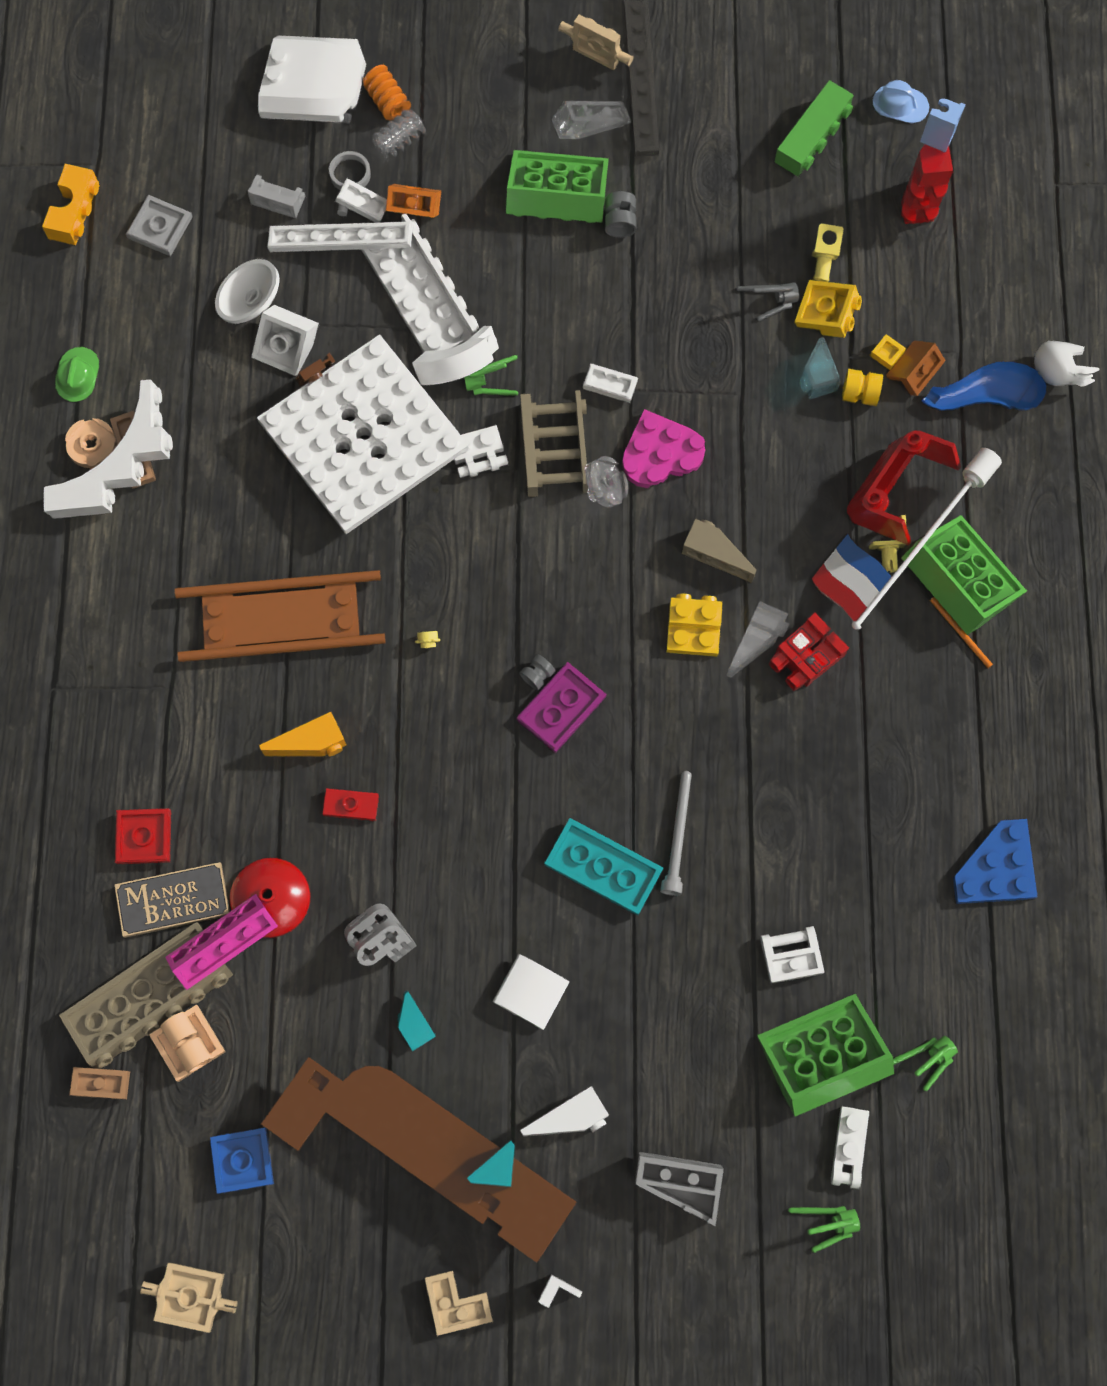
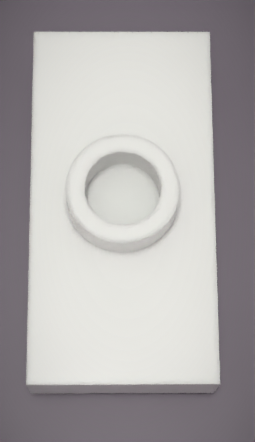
M346 179L336 199L337 203L375 223H380L386 212L387 199L349 179Z
M590 364L583 389L630 403L638 377Z

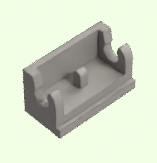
M256 175L248 190L251 204L296 218L305 198V193L302 192V189L297 187L293 191L267 183L261 179L262 176Z

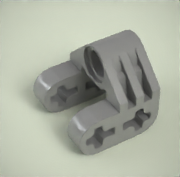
M384 904L371 906L349 923L344 930V936L348 944L354 948L356 958L359 963L365 966L375 964L385 955H388L390 959L397 962L417 946L398 919ZM379 914L383 920L379 922L374 917ZM358 931L362 936L357 938L353 933ZM368 948L372 953L367 955L363 950Z

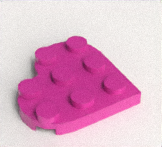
M644 409L624 452L622 461L624 472L630 482L644 488H650L652 485L665 482L670 474L683 476V474L691 473L698 470L703 463L705 440L691 428Z

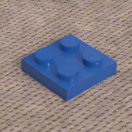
M267 1128L210 1137L217 1194L274 1184Z

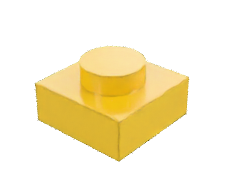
M886 334L871 352L870 356L890 370L904 354L906 348Z

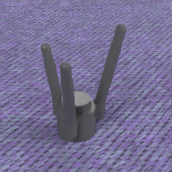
M795 282L781 285L736 287L737 291H753L754 293L775 292L777 303L781 302L782 305L758 316V321L782 310L791 309L792 303L799 300L798 287Z

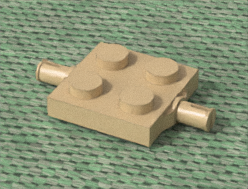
M578 15L575 19L574 27L564 21L561 22L559 31L572 38L573 50L612 70L616 68L619 61L628 66L632 63L633 56L621 51L620 35L614 30L605 28L591 18H585L581 15Z
M168 1263L165 1277L160 1285L144 1281L142 1287L151 1288L152 1290L141 1288V1294L156 1296L157 1309L154 1321L208 1333L211 1332L214 1316L218 1310L234 1314L236 1308L226 1305L237 1306V1301L221 1298L224 1274L174 1263Z

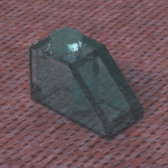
M824 337L818 340L800 378L801 388L804 392L807 391L809 399L836 392L841 383Z

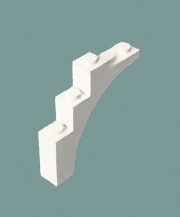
M151 380L140 381L139 401L134 418L125 436L114 451L99 465L82 476L65 483L44 487V512L52 518L112 513V504L115 502V495L112 489L141 486L140 477L144 475V468L141 462L170 459V450L173 448L171 436L162 428V415L159 412L162 393L160 388Z

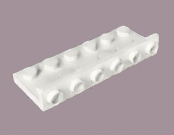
M407 214L401 215L402 222H411L413 226L411 248L361 250L423 353L425 351L453 348L470 339L479 328L478 323L473 315L469 316L466 312L467 306L461 296L457 297L453 291L455 287L449 276L445 277L442 273L443 267L437 257L433 258L431 255V247L427 239L420 237V230L414 219L410 220Z

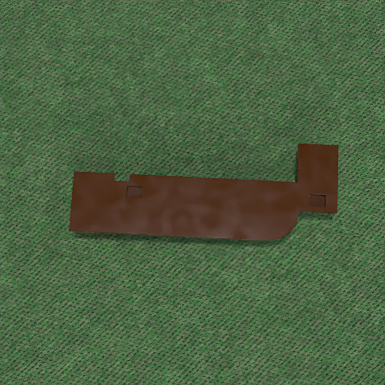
M308 1057L261 1123V1125L299 1151L323 1115L328 1113L480 1223L484 1224L489 1217L502 1226L498 1235L536 1263L577 1203L515 1158L513 1161L511 1187L471 1184L467 1178L501 1148L398 1075L380 1066H365L353 1071L342 1081Z

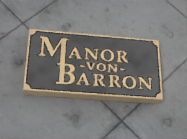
M220 862L115 884L124 938L221 918L230 912L222 864Z

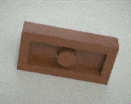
M913 341L886 375L888 379L902 381L910 395L918 396L946 360L935 343Z

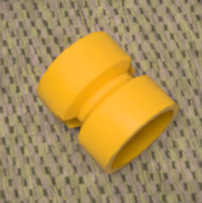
M848 369L843 386L842 401L856 403L858 400H861L862 404L877 406L883 375L871 372L863 375L862 371Z

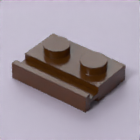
M328 353L323 361L319 359L300 371L295 378L299 386L302 387L309 382L312 384L322 378V372L325 368L328 370L335 362L334 358Z

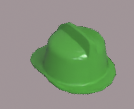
M76 347L68 350L62 356L56 375V389L58 394L65 400L80 402L93 392L99 370V359L91 349Z

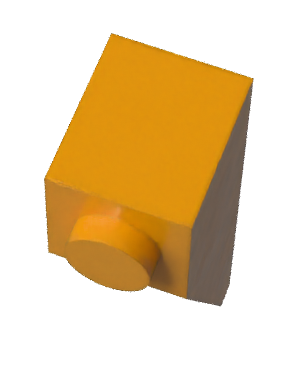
M329 712L259 746L264 756H325L327 754L328 756H333L343 750L342 747L346 746V742L332 713Z

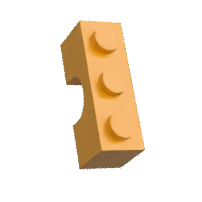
M65 164L58 186L63 197L70 198L72 201L65 207L50 206L42 227L48 239L76 245L78 238L83 235L85 218L91 213V202L93 196L98 193L99 181H97L93 170Z

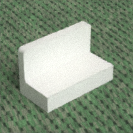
M551 1275L538 1302L549 1308L559 1287L579 1298L582 1291Z

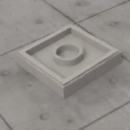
M148 195L128 229L126 236L130 240L171 256L193 216L191 212Z

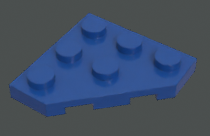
M1027 819L1003 820L995 826L953 877L956 904L1037 898Z

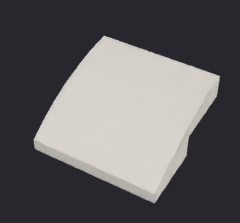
M518 954L493 1002L544 1030L569 981Z

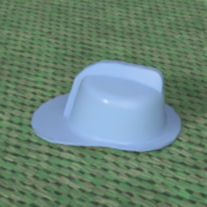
M901 80L889 82L878 89L873 97L875 110L880 115L907 123H916L926 118L929 112L927 98L921 92L912 89L906 82Z

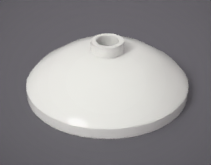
M255 259L235 268L224 279L218 289L215 299V308L218 315L226 322L233 324L244 323L261 315L273 302L278 291L279 273L275 266L267 260Z

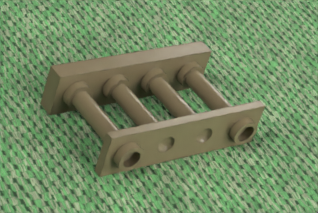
M580 390L575 391V402L544 405L531 403V394H520L528 497L538 496V487H543V484L582 482L583 493H588V484H593L592 469H587L582 414H587L586 399H581ZM576 412L577 425L545 428L533 426L532 418H537V415ZM578 435L579 449L549 451L535 449L534 441H539V438ZM580 459L581 472L542 474V472H537L536 464H541V461Z

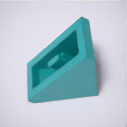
M512 1141L467 1178L471 1184L511 1187L515 1145Z

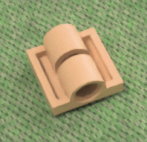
M195 1005L186 1012H180L170 1017L161 1024L159 1029L149 1034L177 1082L225 1053L224 1048L198 1005Z

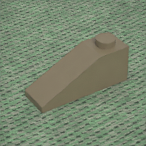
M695 519L684 543L682 554L752 583L756 573L753 565L712 522Z

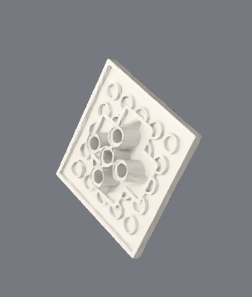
M378 335L323 372L322 378L312 384L310 382L257 417L258 422L345 534L355 529L469 449L467 442L381 335ZM348 417L355 418L353 421L345 420ZM387 421V422H389L390 424L387 425V426H384V425H381L380 423ZM363 435L370 437L367 440L359 439ZM343 449L349 450L346 454L338 453ZM376 454L385 455L381 459L374 457Z

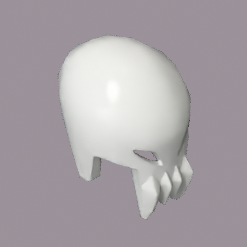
M1047 341L1035 353V369L1046 383L1053 386L1075 384L1080 387L1086 386L1095 381V379H1091L1093 377L1092 373L1099 371V368L1075 365L1073 356L1082 355L1084 351L1083 346L1060 341Z

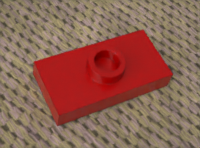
M326 788L323 816L376 821L379 794Z

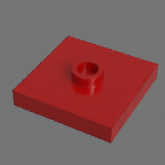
M170 809L116 810V864L170 862Z

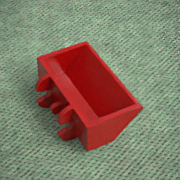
M925 144L919 151L901 202V215L905 224L933 222L937 217L939 205L948 190V183L953 172L949 146L946 152H943Z

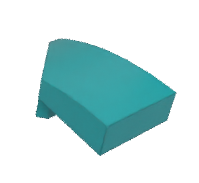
M408 990L405 991L401 1010L397 1018L398 1028L412 1051L436 1036Z

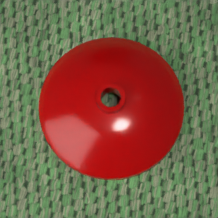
M278 858L260 859L246 866L235 878L230 892L231 910L241 905L256 894L278 926L263 936L264 938L283 936L294 930L305 918L310 905V889L303 873L292 863ZM267 890L272 891V896L269 899L263 898V894Z

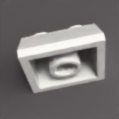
M273 305L262 312L252 358L292 375H298L313 346L319 323Z

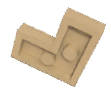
M453 1271L425 1278L437 1336L493 1322L487 1292L459 1299Z

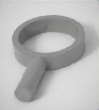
M347 151L333 158L329 166L330 179L337 189L341 190L344 183L339 182L335 178L334 170L339 163L345 160H356L365 166V176L357 184L362 187L368 184L371 176L370 166L363 155ZM339 204L337 214L347 216L348 208Z

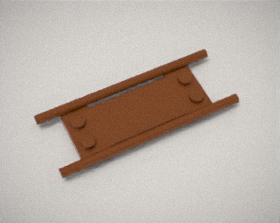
M380 570L175 588L176 598L202 596L205 646L204 650L178 652V661L185 662L385 644V633L360 635L356 582L381 580ZM325 585V588L322 589L233 596V593Z

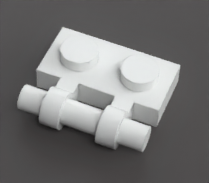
M497 426L461 435L469 445V449L454 459L455 464L466 463V466L457 468L460 478L468 475L474 477L479 472L490 469L491 471L499 470V467L508 465L506 455L499 457L495 455L496 453L503 452V445ZM485 456L488 458V460L474 463V459Z

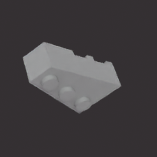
M639 1152L635 1177L636 1185L666 1201L672 1202L683 1208V1210L706 1220L708 1223L716 1225L723 1176L721 1165Z

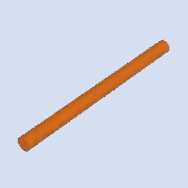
M933 597L930 602L983 664L990 668L993 664L958 626L938 600Z

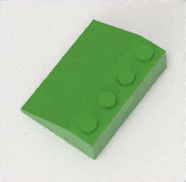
M514 150L507 186L506 214L537 216L542 219L559 218L565 221L581 220L588 223L602 222L609 159Z
M962 515L936 529L908 564V567L967 635L984 625L1027 592ZM922 538L917 540L916 543L903 555V561L906 560V558L910 555V553L914 550V548L918 545Z
M856 994L757 1035L782 1094L795 1117L894 1074L893 1056Z

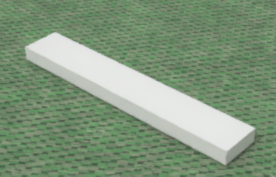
M411 222L270 226L267 248L270 252L411 248L413 226Z

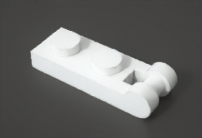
M840 1107L831 1174L832 1185L840 1186L842 1183L850 1185V1188H860L869 1111ZM843 1164L852 1166L851 1173L842 1172Z

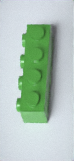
M829 80L777 149L775 163L798 177L804 169L807 171L814 161V155L817 152L821 153L827 144L826 139L829 135L834 136L839 129L841 119H846L853 109L851 105L853 94Z

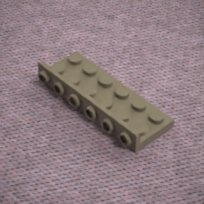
M198 922L192 924L59 1015L84 1059L94 1069L109 1065L115 1056L132 1049L137 1041L159 1029L160 1025L167 1019L183 1012L189 1005L202 1001L208 992L214 988L222 987L233 976L230 969L224 964L186 990L172 972L165 957L203 931Z

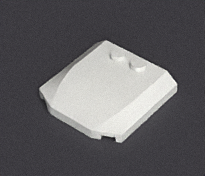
M277 36L273 38L258 96V112L260 117L342 122L344 119L343 114L349 108L353 109L358 102L366 68L358 40Z

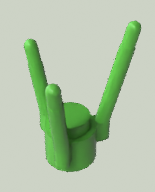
M514 355L488 364L482 369L465 376L467 391L473 390L474 395L517 396L518 391L482 388L483 385H486L484 374L505 368L507 363L516 360L517 356Z
M942 1036L939 1040L933 1037L927 1043L895 1057L893 1065L931 1048L929 1050L931 1058L915 1072L916 1076H920L935 1062L940 1064L923 1087L924 1091H928L944 1069L953 1062L952 1057L958 1053L954 1043L946 1036Z
M845 1206L837 1208L799 1207L788 1209L789 1213L837 1215L833 1216V1223L808 1230L810 1235L834 1229L836 1233H840L814 1246L811 1249L814 1253L840 1240L851 1238L852 1233L860 1231V1222L855 1209L846 1210Z

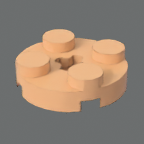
M92 418V420L78 421L70 427L66 434L65 441L68 455L74 463L84 468L93 469L117 447V441L112 428L100 419ZM97 439L94 447L87 448V440L93 441Z

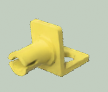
M827 224L819 225L816 246L812 253V256L817 258L814 280L829 282L832 260H836L840 253L843 227ZM826 231H833L836 234L837 239L834 244L827 245L823 242L822 236Z
M901 515L899 518L904 519L906 523V516ZM897 540L874 541L869 545V549H879L882 553V566L887 572L893 573L898 570L896 549L903 548L906 544Z

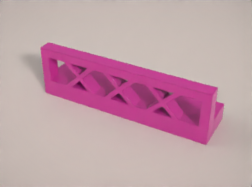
M255 894L165 958L172 972L185 989L188 990L278 926Z

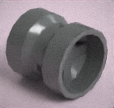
M536 654L532 658L530 666L524 667L519 674L529 686L539 690L543 686V680L555 673V668L544 657Z

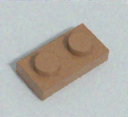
M73 1067L70 1095L127 1100L130 1072Z

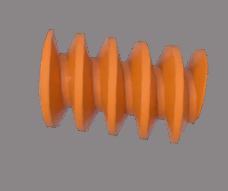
M378 65L366 74L363 81L364 88L373 98L374 103L378 106L386 120L399 119L407 114L411 103L406 101L407 96L397 86V81L392 79L393 75L388 72L387 66Z

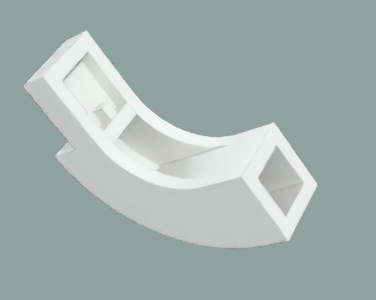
M483 326L464 343L445 350L425 351L412 364L420 385L441 384L463 378L482 369L494 360L492 354L499 347L492 327Z

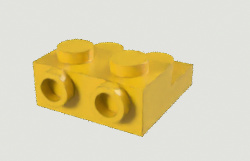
M809 280L795 319L796 326L820 330L822 335L845 338L847 331L851 332L854 327V317H852L854 310H859L861 307L862 299L858 294L856 286Z
M677 594L676 598H671L666 653L718 657L722 602L717 601V598L714 596H703L701 600L691 599V595Z

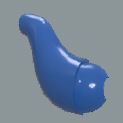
M995 362L981 367L962 380L944 388L933 386L929 394L921 402L928 407L941 411L954 410L981 403L997 404L1008 409L1014 408L1019 411H1028L1036 408L1046 395V384L1044 379L1038 374V371L1027 365L1015 362Z

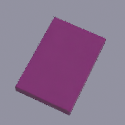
M567 662L519 714L516 720L556 753L606 698L607 694Z

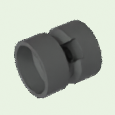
M624 191L608 194L605 197L606 233L613 237L633 235L637 229L635 215L636 197L632 193Z

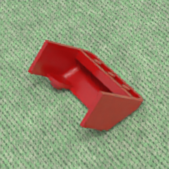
M912 431L889 444L849 503L847 513L850 520L864 528L909 545L911 539L905 520L884 512L889 505L887 495L914 455H919L959 471L961 464L955 443L922 431Z

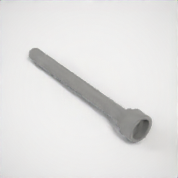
M684 771L681 774L668 875L665 876V880H662L660 892L667 895H682L683 883L679 877L691 783V773L689 771Z

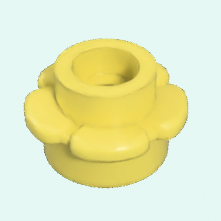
M438 632L417 633V641L415 643H420L421 648L436 647V642L440 641L438 639Z

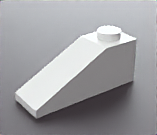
M591 1086L523 1128L521 1133L523 1136L582 1132L589 1128L594 1132L606 1124L604 1119L609 1114Z

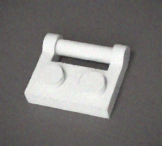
M813 926L806 927L804 931L772 937L769 934L760 936L770 984L824 973L816 932ZM807 941L809 948L774 954L772 948Z

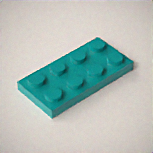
M569 818L544 863V866L637 916L663 870V867Z

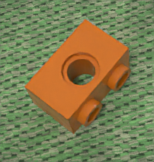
M392 184L388 186L386 211L436 217L439 215L441 190Z

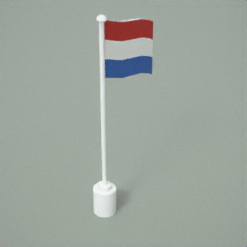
M981 448L962 472L966 482L964 487L893 576L875 558L860 549L850 539L848 534L813 576L812 580L822 594L846 612L853 621V629H861V623L969 487L981 488L987 483L1001 465L1000 457L988 448Z

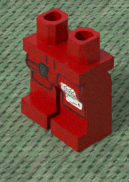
M816 613L810 616L795 633L778 646L775 655L769 662V666L777 673L786 666L789 668L792 674L785 681L793 691L803 685L808 687L814 680L842 659L849 649L834 632L829 634L831 628Z

